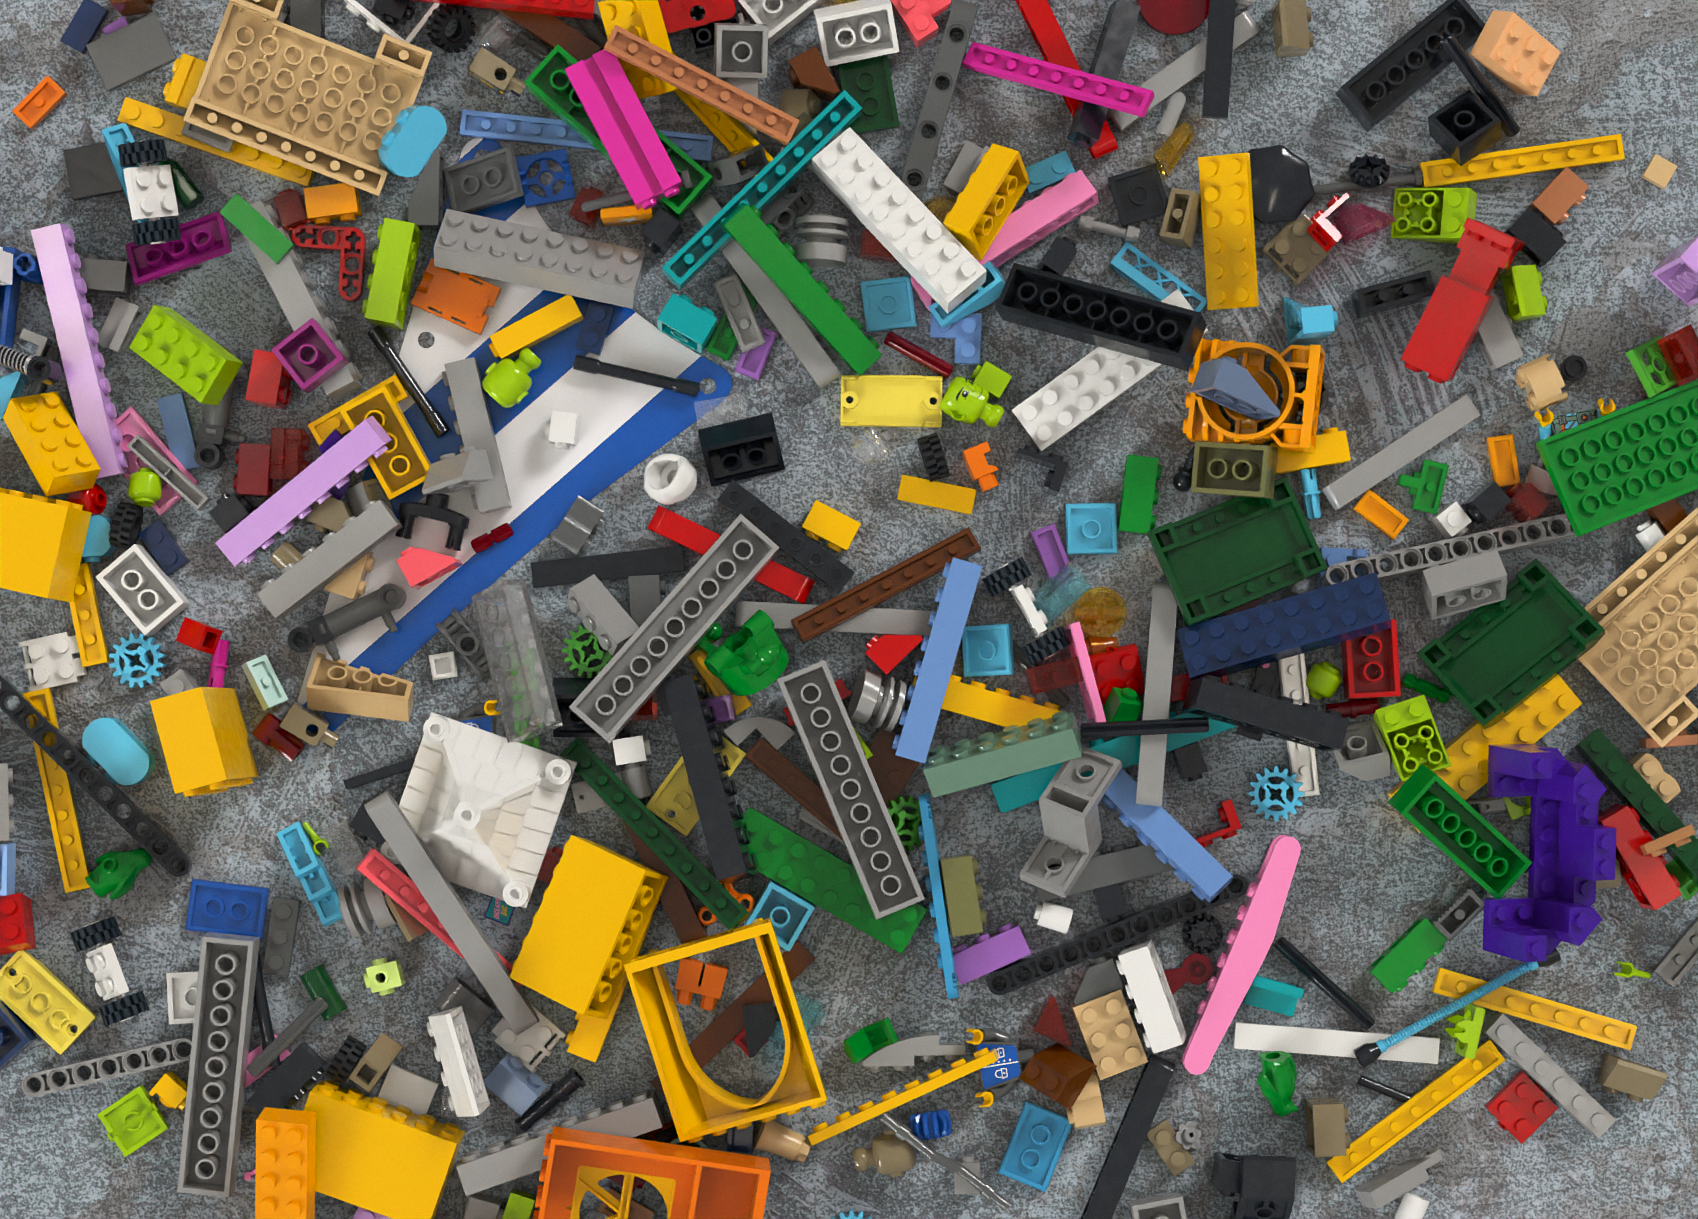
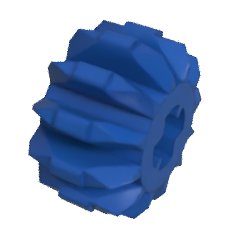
M945 1109L919 1112L909 1117L911 1133L920 1140L937 1139L949 1136L952 1133L951 1117Z

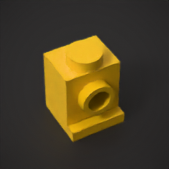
M169 1071L162 1076L149 1094L151 1096L158 1094L160 1096L159 1100L166 1107L179 1108L182 1111L186 1106L188 1084L174 1072Z

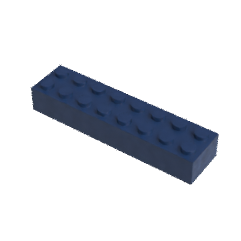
M1374 572L1177 630L1189 677L1192 681L1198 679V677H1205V675L1222 677L1392 628L1377 573Z

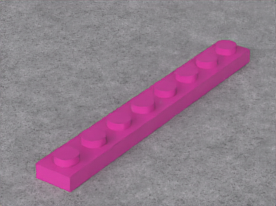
M972 42L962 62L963 66L969 70L1143 118L1155 96L1153 91L976 42Z

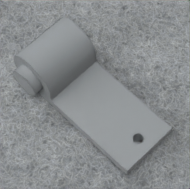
M639 762L624 765V771L614 773L638 799L652 795L645 765L640 766ZM585 781L570 784L577 814L609 806Z

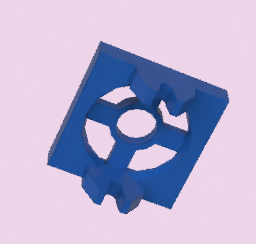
M566 148L516 157L526 208L576 199ZM547 160L558 163L564 171L554 173L548 169ZM539 161L540 171L537 173V176L527 178L529 169ZM544 172H549L554 177L553 182L548 186H544L539 182V177ZM565 180L563 188L553 195L552 187L556 184V181ZM539 185L545 190L546 197L535 194L529 186Z

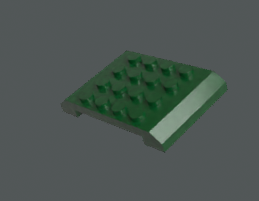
M1287 476L1275 480L1273 499L1236 497L1146 533L1187 627L1292 586L1328 569Z
M1534 559L1516 574L1517 578L1507 585L1506 600L1479 607L1440 639L1434 638L1417 652V657L1483 729L1497 724L1594 647L1605 634V629L1537 559Z

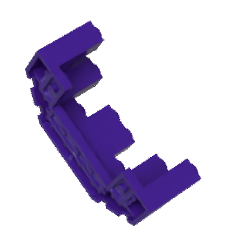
M1537 744L1489 745L1487 796H1531L1529 860L1532 864L1529 866L1528 897L1484 899L1483 950L1521 962L1546 961V955L1551 954L1561 941L1580 946L1602 920L1600 915L1591 907L1596 898V881L1615 880L1617 828L1598 824L1599 798L1607 789L1586 764L1567 761L1557 748Z

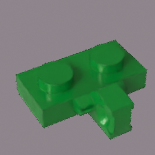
M1424 459L1422 460L1420 472L1414 471L1412 476L1398 475L1396 485L1409 488L1408 494L1414 495L1410 509L1437 515L1449 465Z

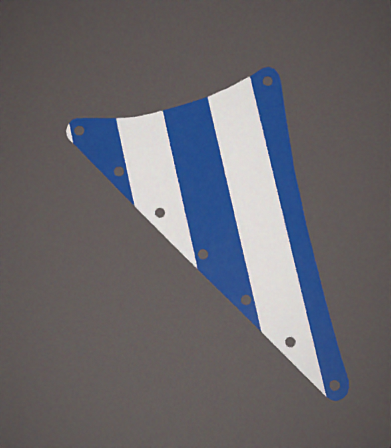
M474 138L462 149L458 164L473 159L479 150H486L490 153L502 147L496 140ZM449 194L444 207V215L447 209L452 210ZM524 195L471 213L552 231L535 207L526 208ZM437 230L426 268L429 264L430 259H434V244L438 236L439 230ZM447 269V270L450 271V272H453V273H455V274H457V275H460V274L457 273V272H454V271H452V270ZM472 275L502 289L494 308L489 306L485 315L489 316L482 335L420 308L413 307L399 357L451 430L438 438L405 387L404 389L409 398L398 403L431 464L441 461L440 456L449 453L460 454L459 446L463 445L461 435L457 436L454 427V421L457 420L455 410L451 411L448 402V396H451L450 387L445 386L442 372L446 371L444 364L474 357L478 362L483 382V379L487 376L485 374L486 370L494 362L498 364L502 360L500 356L495 358L489 347V344L493 342L489 336L566 296V294ZM470 279L471 281H473V282H475V283H478V284H480V285H483L482 283H479V282H477V281H475V280H473V279ZM572 296L581 314L585 317L590 300ZM608 304L614 306L615 310L600 356L575 348L584 320L529 348L541 360V364L537 369L531 370L528 374L532 379V385L527 391L529 394L519 404L516 403L510 408H504L485 391L512 507L481 514L479 509H474L471 495L475 494L473 486L452 493H442L450 496L448 509L461 513L470 519L468 529L464 531L461 551L445 548L450 528L447 522L421 516L415 517L411 539L397 537L394 533L371 551L374 552L373 558H375V563L372 571L367 572L364 581L367 582V587L363 596L389 583L402 587L406 592V602L400 609L391 611L398 631L390 633L382 616L355 628L334 640L339 650L340 659L347 661L348 666L358 669L363 666L369 668L372 673L377 675L382 673L394 674L439 632L435 626L437 622L441 623L452 614L451 610L454 608L459 613L464 610L519 559L557 529L578 495L590 501L672 438L717 407L729 395L732 387L731 376L726 369L667 336L633 309ZM430 307V310L442 315V312ZM453 317V320L465 325V322ZM423 332H430L435 338L434 344L429 348H423L418 343V337ZM519 354L510 359L515 362L519 358ZM576 355L598 359L602 362L672 378H682L701 382L704 378H712L716 382V389L711 394H705L699 388L698 396L693 397L676 393L672 390L611 376L574 370L573 366ZM552 411L577 413L580 416L576 446H570L569 450L554 448V444L548 441L549 437H545L546 422H551ZM370 464L366 467L362 481L377 478ZM424 482L390 500L398 521L400 518L398 513L400 503H425L427 494L423 495L422 493ZM505 523L510 524L514 533L513 536L499 543H493V546L480 553H476L471 546L472 540L485 533L490 534L491 530ZM414 546V548H422L461 560L463 565L426 586L416 589L410 586L396 560L402 557L400 555L402 551ZM390 590L386 594L387 602L392 604L397 601V592ZM330 592L323 615L355 600ZM316 645L310 657L297 701L307 707L306 686L317 653L325 654L326 659L333 660L325 645ZM323 711L325 714L324 719L330 722L327 729L332 732L350 716V714ZM314 724L307 726L308 731L311 733L318 731V727Z

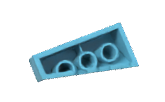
M1282 297L1288 347L1290 345L1306 346L1319 344L1333 333L1335 327L1338 326L1337 312L1333 311L1332 305L1307 306L1295 302L1288 297Z

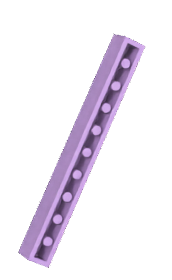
M62 223L31 230L77 426L101 468L96 480L127 474L126 467L129 466L127 455L122 451L121 442L123 437L121 430L117 428L115 422L117 412L115 405L111 403L109 397L111 386L103 372L105 361L97 347L99 336L97 330L92 326L91 318H93V311L91 305L87 303L85 296L87 286L79 272L81 261L79 255L75 253L73 243H75L74 232L69 228V225Z

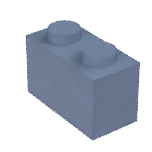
M509 1052L484 1080L485 1086L520 1116L523 1115L547 1087L537 1074L532 1073L523 1065L519 1058L514 1057Z

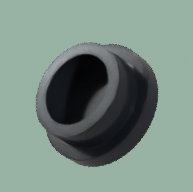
M1572 355L1562 362L1561 372L1566 379L1577 381L1585 376L1587 364L1582 357Z

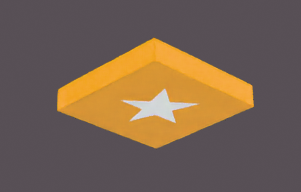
M635 205L601 208L600 210L601 220L605 227L648 223L655 214L652 207L643 210V208L637 210Z

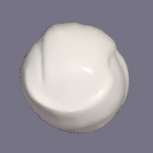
M673 453L661 454L653 458L645 468L644 490L650 498L661 504L672 505L675 502L685 500L696 488V469L683 456Z

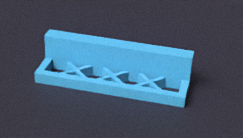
M1127 241L1109 264L1111 269L1156 301L1161 302L1170 295L1162 288V283L1172 281L1177 285V289L1180 292L1183 289L1188 293L1182 294L1184 297L1192 296L1200 302L1195 311L1200 312L1207 303V299ZM1127 249L1136 255L1137 265L1131 266L1121 259ZM1140 259H1142V260H1143L1144 262H1146L1147 264H1142V265H1141ZM1141 268H1154L1157 272L1158 280L1152 281L1142 274ZM1160 273L1168 279L1161 280Z

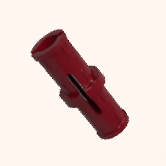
M1377 697L1365 700H1354L1353 698L1348 699L1347 702L1326 704L1325 708L1326 711L1333 710L1342 713V718L1350 717L1355 719L1360 715L1374 714L1375 710L1379 709V702Z

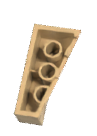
M317 653L306 686L307 709L409 722L414 705L413 682L385 673L377 675L372 673L369 668L361 666L358 669L348 666L347 661L341 659L337 661L326 659L325 654Z

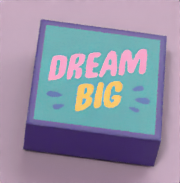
M491 897L484 917L509 926L516 907L508 905L503 900Z

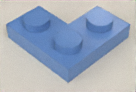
M931 312L930 338L955 339L954 364L980 365L982 313H972L943 328Z

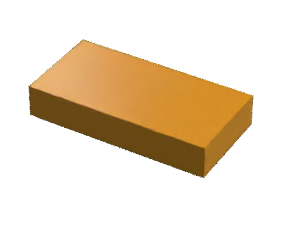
M1513 434L1486 438L1493 482L1495 481L1499 487L1521 484Z
M1370 489L1364 493L1352 509L1391 540L1397 537L1409 521L1407 517Z

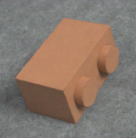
M1566 166L1527 208L1539 211L1545 218L1543 221L1550 227L1555 223L1560 226L1570 215L1567 213V210L1572 205L1577 207L1587 197L1584 192L1589 186Z

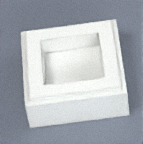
M455 651L428 655L433 681L459 676Z

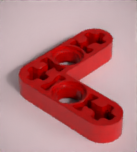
M306 224L296 226L291 236L293 242L302 249L341 251L339 294L349 302L359 300L363 294L367 243L365 234L354 227ZM306 230L308 235L316 236L315 231L317 230L318 244H315L316 241L309 238L305 239V243H302L298 235H302L303 231ZM329 231L334 232L336 235L335 242L331 245L324 244L322 241L323 235ZM354 233L361 239L360 242L355 243V250L357 252L360 251V255L356 253L346 254L347 250L352 251V243L348 241V238H352ZM350 258H356L359 261V268L356 271L350 272L346 269V262ZM345 275L351 277L359 276L358 280L353 278V286L357 288V292H353L352 296H349L344 291L345 288L350 286V279L345 278Z

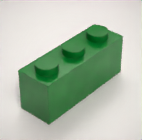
M1131 454L1126 456L1117 532L1147 535L1148 531L1155 528L1156 515H1152L1153 505L1158 504L1159 490H1155L1156 480H1160L1162 474V465L1158 464L1159 458Z
M1420 916L1366 970L1388 992L1394 993L1396 991L1398 993L1408 984L1407 979L1413 973L1417 975L1427 965L1425 961L1431 955L1435 957L1444 949L1445 946L1443 944L1447 939L1425 917Z

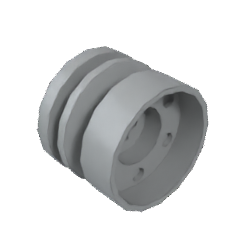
M813 214L796 218V227L802 229L796 230L795 236L806 240V242L795 245L796 254L794 257L799 263L804 261L811 267H842L847 265V247L836 243V241L848 239V233L841 231L848 229L847 219L827 214Z
M863 668L850 697L847 713L849 719L866 724L871 715H873V727L879 728L882 725L883 730L891 732L904 708L907 689L906 681L898 679L895 682L894 677L888 676L881 686V673Z
M365 878L363 881L364 891L361 890L356 882L350 884V889L347 886L338 888L340 911L345 924L354 938L363 936L364 931L367 934L372 933V920L375 921L380 929L398 924L383 897L387 894L368 878Z

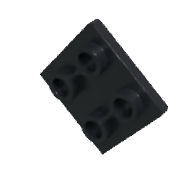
M1025 445L1023 449L1019 448L1016 452V458L1051 468L1047 473L1044 486L1048 487L1047 494L1057 496L1068 465L1067 462L1063 461L1064 457L1049 453L1048 456L1038 454L1039 449Z

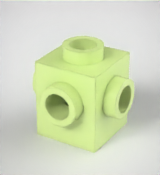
M387 957L373 960L372 966L367 967V973H364L366 987L371 988L372 993L379 992L380 996L394 993V987L402 986L406 983L400 959L388 961ZM381 973L385 975V980L381 977Z

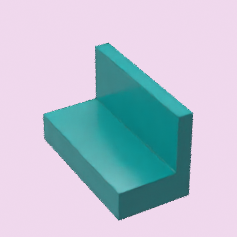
M1256 975L1245 995L1243 1003L1293 1017L1298 998L1302 999L1304 989Z

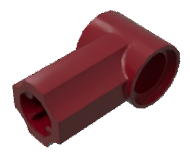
M268 712L253 730L252 734L267 746H272L289 761L293 762L303 751L306 744L292 733L281 728L280 724L282 721Z

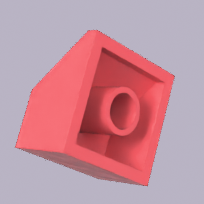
M414 546L400 553L402 557L396 560L410 586L416 589L426 586L463 565L461 560L422 548H414Z

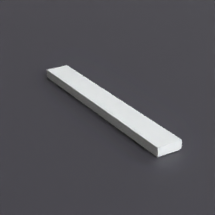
M1235 1022L1233 1048L1356 1058L1353 1050L1366 1043L1377 1042L1380 1039H1388V1036L1391 1037L1393 1034ZM1411 1035L1405 1040L1397 1042L1394 1046L1388 1047L1387 1051L1382 1053L1378 1060L1438 1064L1440 1038Z

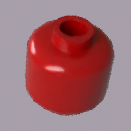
M96 483L91 489L70 492L67 499L68 502L83 505L82 510L91 512V516L101 514L107 503L105 491Z

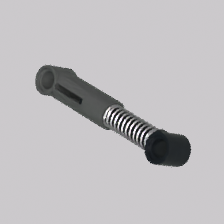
M0 345L1 366L26 374L30 379L46 385L55 384L61 378L62 370L58 362L42 356H29V354ZM46 365L47 373L42 376V368Z

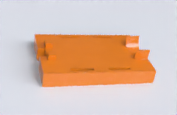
M431 258L424 271L423 278L416 289L411 305L482 335L489 316L485 315L489 306L494 308L502 289L467 273L454 271L460 274L457 275L447 269L435 267L434 259ZM470 279H473V280H475V281H477V282H479V283H482L483 285H480V284H478V283H475V282L471 281ZM430 307L442 312V315L430 310ZM453 317L465 322V325L453 320Z

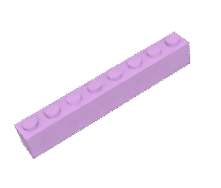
M373 416L365 419L215 542L234 567L241 562L247 565L257 557L255 551L260 547L265 550L276 541L273 537L280 532L283 535L294 527L292 523L294 519L299 517L302 520L313 511L310 506L316 501L320 505L331 496L329 491L336 486L340 489L349 482V474L353 471L358 474L369 465L367 460L374 455L375 458H378L387 451L386 444L392 439Z

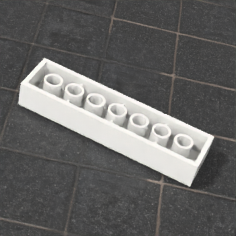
M850 127L812 158V171L947 314L986 282L987 270Z
M1179 289L1161 301L1193 310ZM1097 347L1012 409V412L1041 452H1043L1163 364Z

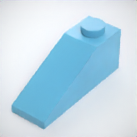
M988 261L983 265L987 270L986 282L948 314L937 302L928 307L941 327L944 328L976 312L1000 297L1006 280L991 262Z

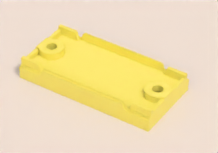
M841 375L840 426L942 428V409L940 403L942 401L943 378L942 376ZM852 397L853 402L850 404L847 403L846 398ZM935 398L937 403L932 405L930 399Z
M722 736L725 745L724 749H722V754L728 757L731 769L727 772L730 778L746 753ZM681 756L646 807L687 837L700 818L683 756ZM671 810L675 812V817L673 818L668 816Z
M27 950L17 951L0 970V1000L60 1055L65 1053L94 1020L98 1018L84 1004V1001ZM12 968L16 970L14 976L10 974ZM73 1025L77 1027V1032H72L71 1027Z

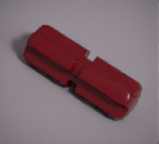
M505 523L491 530L490 534L485 533L472 540L471 546L476 553H480L493 546V543H499L513 536V530L510 524Z

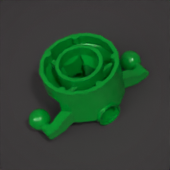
M758 610L742 625L741 630L728 637L723 645L716 647L710 643L719 640L722 636V628L716 623L695 646L697 650L702 651L707 656L704 660L707 669L721 680L725 688L732 695L736 696L751 695L765 689L779 678L789 661L788 652L773 628L774 623L772 619L762 610Z

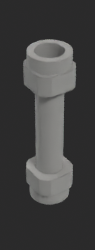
M1083 215L1080 217L1079 231L1085 233L1095 231L1122 237L1125 242L1137 243L1140 228L1129 225L1127 228L1093 221L1094 217Z

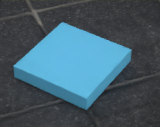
M911 276L860 282L867 333L917 327Z
M1116 503L1065 504L1067 555L1117 554Z
M1011 623L965 626L961 638L964 678L1015 674Z

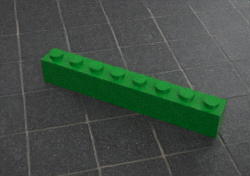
M745 203L739 205L720 225L855 374L861 376L882 356L877 350L880 345L870 335L866 337L861 332L863 326L854 317L850 319L844 313L847 309L837 298L834 301L827 294L830 291L829 288L821 280L815 281L811 276L813 273L812 269L804 261L801 263L797 261L794 257L796 254L795 250L787 242L784 244L780 242L777 238L779 235L778 231L770 223L765 225L760 219L762 214L753 204L750 206Z

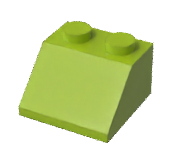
M1536 265L1512 266L1509 270L1500 274L1507 311L1512 323L1537 319L1546 315L1545 310L1548 309L1545 295L1542 296L1541 293L1542 275L1540 271L1536 270Z

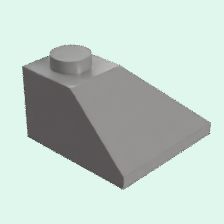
M1369 720L1348 725L1342 750L1332 751L1339 770L1363 781L1391 776L1390 756L1375 721Z

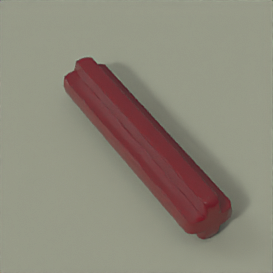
M892 331L886 335L884 343L944 378H948L952 373L953 366Z

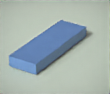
M178 393L157 399L169 450L187 470L201 467L194 458L197 446L184 394Z

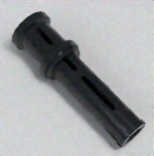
M570 1068L568 1070L569 1073L563 1079L552 1084L551 1090L534 1103L522 1116L515 1119V1122L523 1132H527L528 1129L560 1102H567L570 1099L569 1096L579 1087L583 1088L586 1086L584 1079L574 1068Z

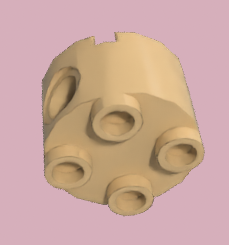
M1549 354L1518 366L1517 374L1514 375L1520 389L1525 388L1528 396L1525 398V401L1531 412L1534 410L1540 412L1545 408L1568 400V393H1562L1561 388L1566 387L1563 378L1553 359L1548 361L1550 359Z

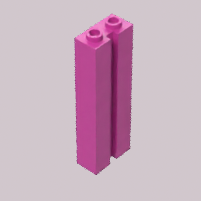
M601 50L593 54L591 58L585 61L581 60L566 68V75L636 209H649L657 204L656 200L664 196L670 198L680 192L679 188L683 187L682 181L617 57L605 50Z

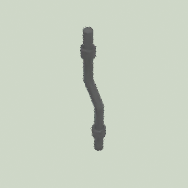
M886 1112L879 1120L895 1132L894 1136L902 1142L905 1140L929 1160L960 1175L979 1190L980 1195L987 1201L990 1199L1005 1212L1012 1204L996 1191L997 1188L988 1182L986 1184L964 1165L934 1151L911 1133L912 1129L904 1123L901 1125Z

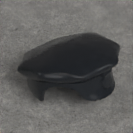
M1283 145L1250 149L1247 153H1250L1254 219L1263 224L1295 221L1315 196L1307 161L1298 157Z

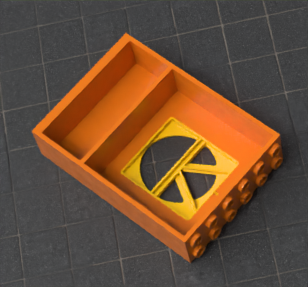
M553 1126L552 1134L547 1133L543 1156H548V1160H542L539 1181L544 1182V1185L538 1184L535 1207L540 1208V1211L534 1210L533 1219H580V1204L587 1191L593 1193L618 1213L605 1219H628L635 1176L651 1183L660 1192L666 1204L667 1219H763L771 1173L769 1158ZM613 1175H623L624 1181L620 1201L598 1185V1181Z

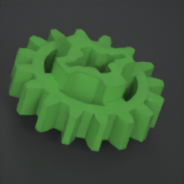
M578 625L579 632L576 633L571 630L572 639H564V642L569 644L568 648L562 649V652L569 655L564 659V662H572L570 670L573 671L578 668V676L582 677L584 672H587L588 678H592L593 672L599 674L601 669L613 657L608 650L607 652L602 651L598 638L593 632L584 629L582 625ZM592 633L588 640L578 641V638L582 635ZM593 643V649L597 650L596 654H591L587 658V652L584 651L585 646L590 647ZM574 649L579 651L581 656L580 663L575 659ZM597 659L603 660L600 665L589 668L592 661Z
M908 795L905 800L903 796H897L896 802L889 799L887 810L890 817H892L891 819L898 836L903 834L908 838L900 840L903 848L905 846L906 850L912 851L913 844L921 847L922 844L918 831V824L919 826L922 825L919 799L913 801V797ZM909 806L914 810L906 812L901 807ZM904 818L907 819V821L905 822V828L902 827L904 825Z

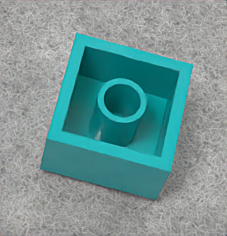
M673 293L657 319V329L702 354L717 328V318L714 317L715 313L704 306L701 309L692 304L693 300L686 295L679 294L677 296Z

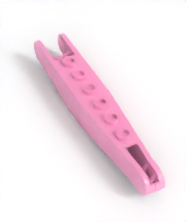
M1278 835L1272 840L1255 881H1251L1246 892L1248 898L1245 905H1241L1236 915L1238 922L1235 929H1231L1227 936L1226 943L1228 945L1225 953L1221 952L1217 960L1216 966L1218 970L1215 977L1211 976L1208 981L1206 990L1209 992L1206 999H1202L1198 1005L1196 1014H1199L1182 1056L1183 1066L1191 1074H1203L1209 1068L1219 1044L1274 940L1301 851L1300 844L1294 837Z

